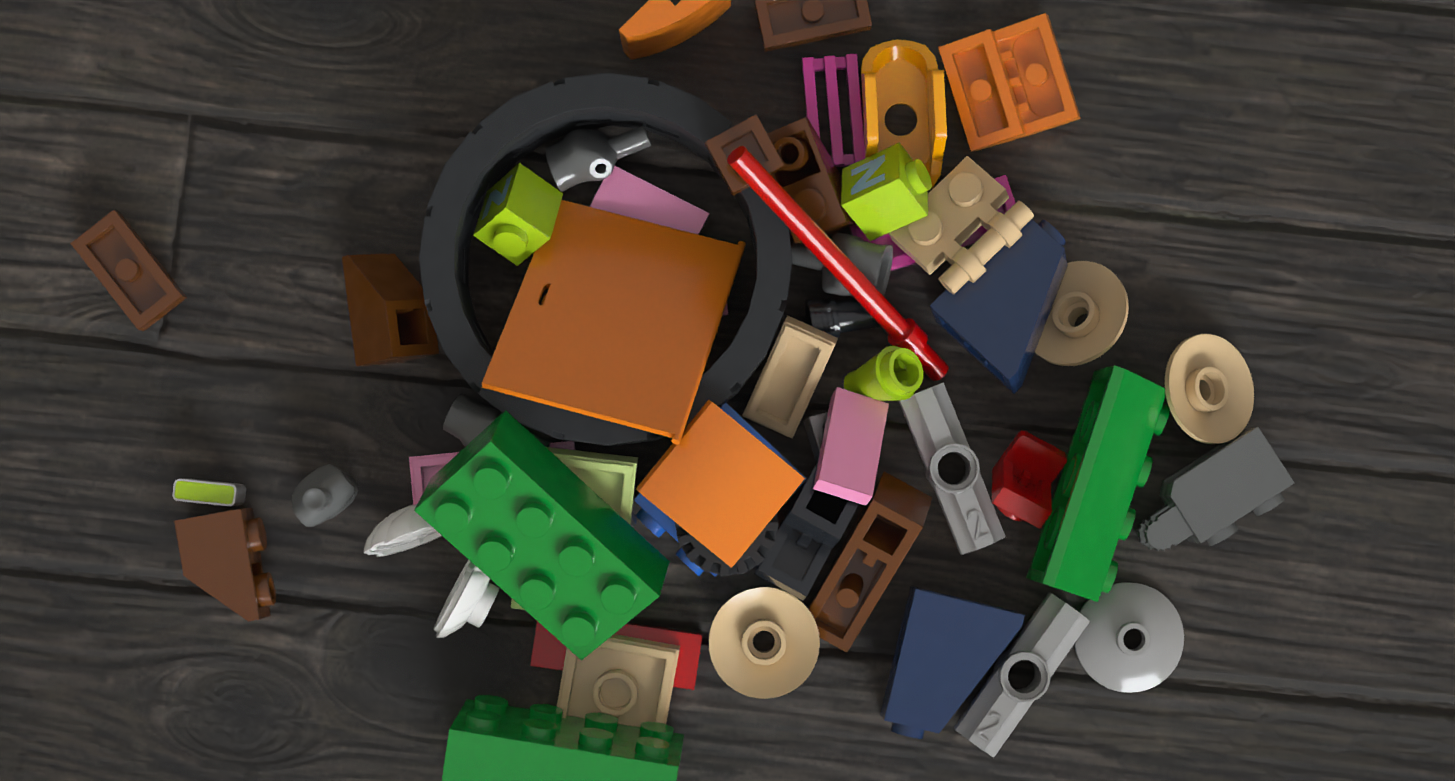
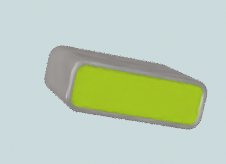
M177 479L173 485L172 496L176 501L240 506L245 502L246 487L238 483L200 479Z

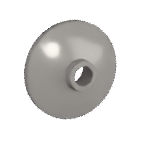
M1133 582L1113 584L1109 593L1101 592L1098 602L1088 599L1079 613L1090 620V622L1075 642V652L1083 669L1099 684L1119 692L1145 691L1163 682L1177 666L1184 646L1182 621L1174 605L1156 589ZM1138 629L1141 633L1142 641L1137 648L1128 649L1124 645L1123 637L1128 630Z

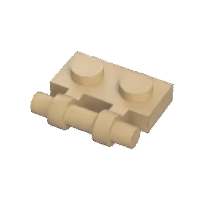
M966 156L928 193V216L894 230L889 235L892 241L929 275L947 260L952 266L938 280L950 293L955 294L968 280L974 283L986 272L984 265L1004 245L1010 248L1022 237L1020 230L1034 217V214L1020 200L1005 214L996 211L1009 199L1006 189L971 158ZM981 225L987 229L968 250L961 247Z

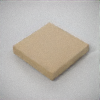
M613 634L582 661L567 648L557 707L563 709L562 718H566L567 715L585 718V715L588 713H604L618 718V724L640 727L643 722L666 724L680 646Z

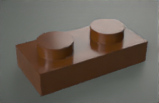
M753 0L764 52L868 31L872 28L867 0Z
M112 210L70 243L140 331L147 330L187 298L121 212L117 210Z

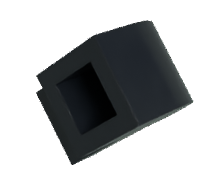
M817 464L807 476V480L802 484L782 519L772 550L767 554L765 560L759 564L754 573L801 600L807 597L832 548L840 541L859 503L813 489Z

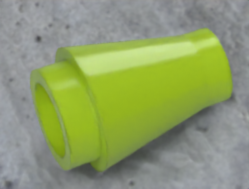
M888 346L857 370L849 372L844 379V389L879 401L906 400L913 396L922 384L923 367L917 355L911 350L897 346Z

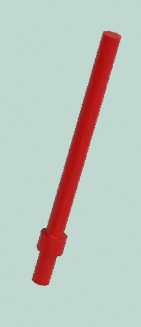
M739 146L734 149L728 156L727 163L889 334L888 342L892 346L906 348L914 352L922 364L923 371L931 380L937 381L943 378L948 372L949 367L927 343L928 336L913 319H905L745 146Z

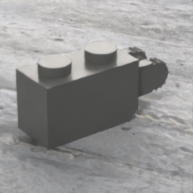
M1245 428L1236 438L1220 443L1162 480L1159 496L1165 506L1149 515L1148 520L1143 519V522L1138 524L1139 528L1136 529L1139 539L1138 543H1142L1149 550L1154 548L1155 551L1171 549V545L1176 546L1185 539L1194 543L1207 541L1209 546H1213L1234 534L1238 530L1235 521L1249 512L1253 511L1256 516H1260L1281 504L1285 500L1281 492L1295 483L1260 428Z

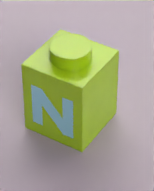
M899 142L842 169L841 206L870 241L875 240L928 216V190L932 188L929 172L923 162L919 159L913 160Z
M518 163L487 191L473 236L518 266L551 239L563 193L527 167Z

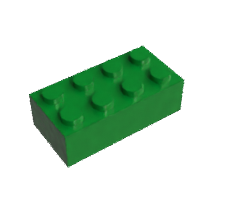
M506 410L431 477L414 509L419 516L581 661L660 596L670 563L666 557Z
M478 695L475 697V700L466 699L449 729L442 781H677L684 734L673 733V727L660 722H643L640 727L618 724V718L604 713H588L585 715V718L568 715L566 718H562L563 709L557 706L533 704L530 706V709L508 706V700L502 697Z

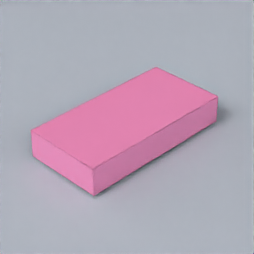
M614 166L612 174L602 181L590 205L592 208L700 235L709 217L708 212Z
M839 387L835 389L830 399L813 489L865 506L873 497L889 407L888 403Z

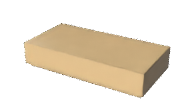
M787 315L742 416L793 438L838 338Z

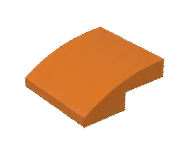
M648 0L619 29L623 52L633 60L670 49L698 34L716 21L731 7V0H681L676 6L670 0Z
M1046 13L996 31L988 29L938 47L971 152L1003 144L1081 119L1052 25Z
M708 400L684 429L680 444L673 443L637 486L636 490L732 568L805 478L722 409Z

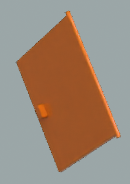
M561 200L551 239L533 254L482 381V388L672 438V443L680 444L746 243L739 241L738 244H733ZM548 289L547 294H545L543 297L541 305H539L544 290Z

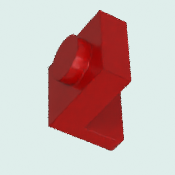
M1020 431L992 469V504L996 505L1008 518L1015 521L1024 520L1040 529L1052 513L1051 483L1067 463L1066 453L1027 431Z

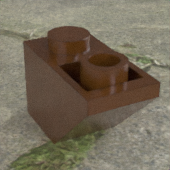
M805 117L767 133L784 164L783 169L772 174L773 178L826 235H831L855 225L856 223L841 206V175L809 119ZM791 231L794 242L802 243L801 240Z
M395 253L343 256L342 263L356 366L404 363L439 354L437 334L425 305L423 287Z
M253 508L236 509L174 521L184 577L248 622L271 616L270 605H275L276 590L271 573H264L260 551L267 548L266 531L260 517L254 518Z

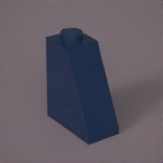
M1031 219L1020 230L1022 237L1010 248L1004 245L984 265L986 272L974 283L968 280L955 294L950 293L946 289L930 305L936 322L1013 394L1023 385L1068 266L1063 247L1066 241L1059 231L1046 220H1041L1037 224Z
M910 586L880 712L885 721L892 722L890 731L917 739H923L925 730L939 734L1020 630L1025 615L1017 611Z

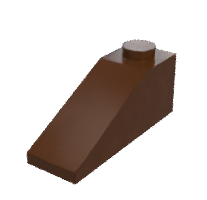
M885 471L882 473L874 487L873 497L866 506H863L808 607L817 624L819 638L848 652L922 530L933 497Z

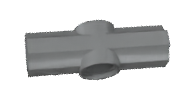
M944 383L915 393L909 399L898 400L925 466L926 478L934 488L960 555L981 549L1005 538L1006 535L980 474L978 458L969 447ZM950 452L959 455L965 462L966 467L965 475L956 484L944 482L939 476L937 469L942 456Z
M1049 592L1010 648L997 658L993 672L953 729L994 758L1031 704L1046 693L1051 676L1087 627L1090 620ZM1029 660L1035 670L1033 681L1025 688H1012L1008 681V672L1011 666L1018 661Z

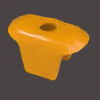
M898 39L880 43L871 47L862 60L861 80L865 158L900 142L913 160L919 159L923 162L929 172L933 188L941 175L947 139L944 70L938 69L935 55L926 45ZM899 104L910 107L915 112L917 118L914 130L904 136L891 133L885 125L886 112L891 107Z

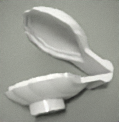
M417 504L409 505L391 513L374 528L367 538L364 554H376V557H383L418 547L442 535L414 511ZM469 559L438 616L433 628L437 632L436 638L448 636L460 629L466 622L479 628L498 594L499 587L489 583L490 578Z

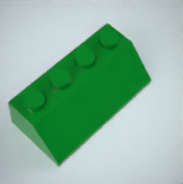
M1115 365L1094 371L1067 452V463L1061 470L1052 497V513L1043 525L1026 578L1098 602L1101 592L1109 593L1118 570V562L1112 560L1118 539L1123 541L1127 539L1135 519V509L1129 508L1135 488L1144 487L1151 471L1153 457L1146 454L1153 434L1160 436L1169 416L1170 408L1168 404L1163 403L1166 396L1164 387Z

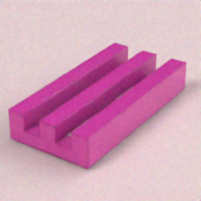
M846 54L845 57H835V55L824 56L821 59H813V57L802 58L806 117L811 122L819 138L815 72L825 71L832 152L830 157L835 166H850L865 159L857 54ZM846 69L853 154L843 155L836 70Z

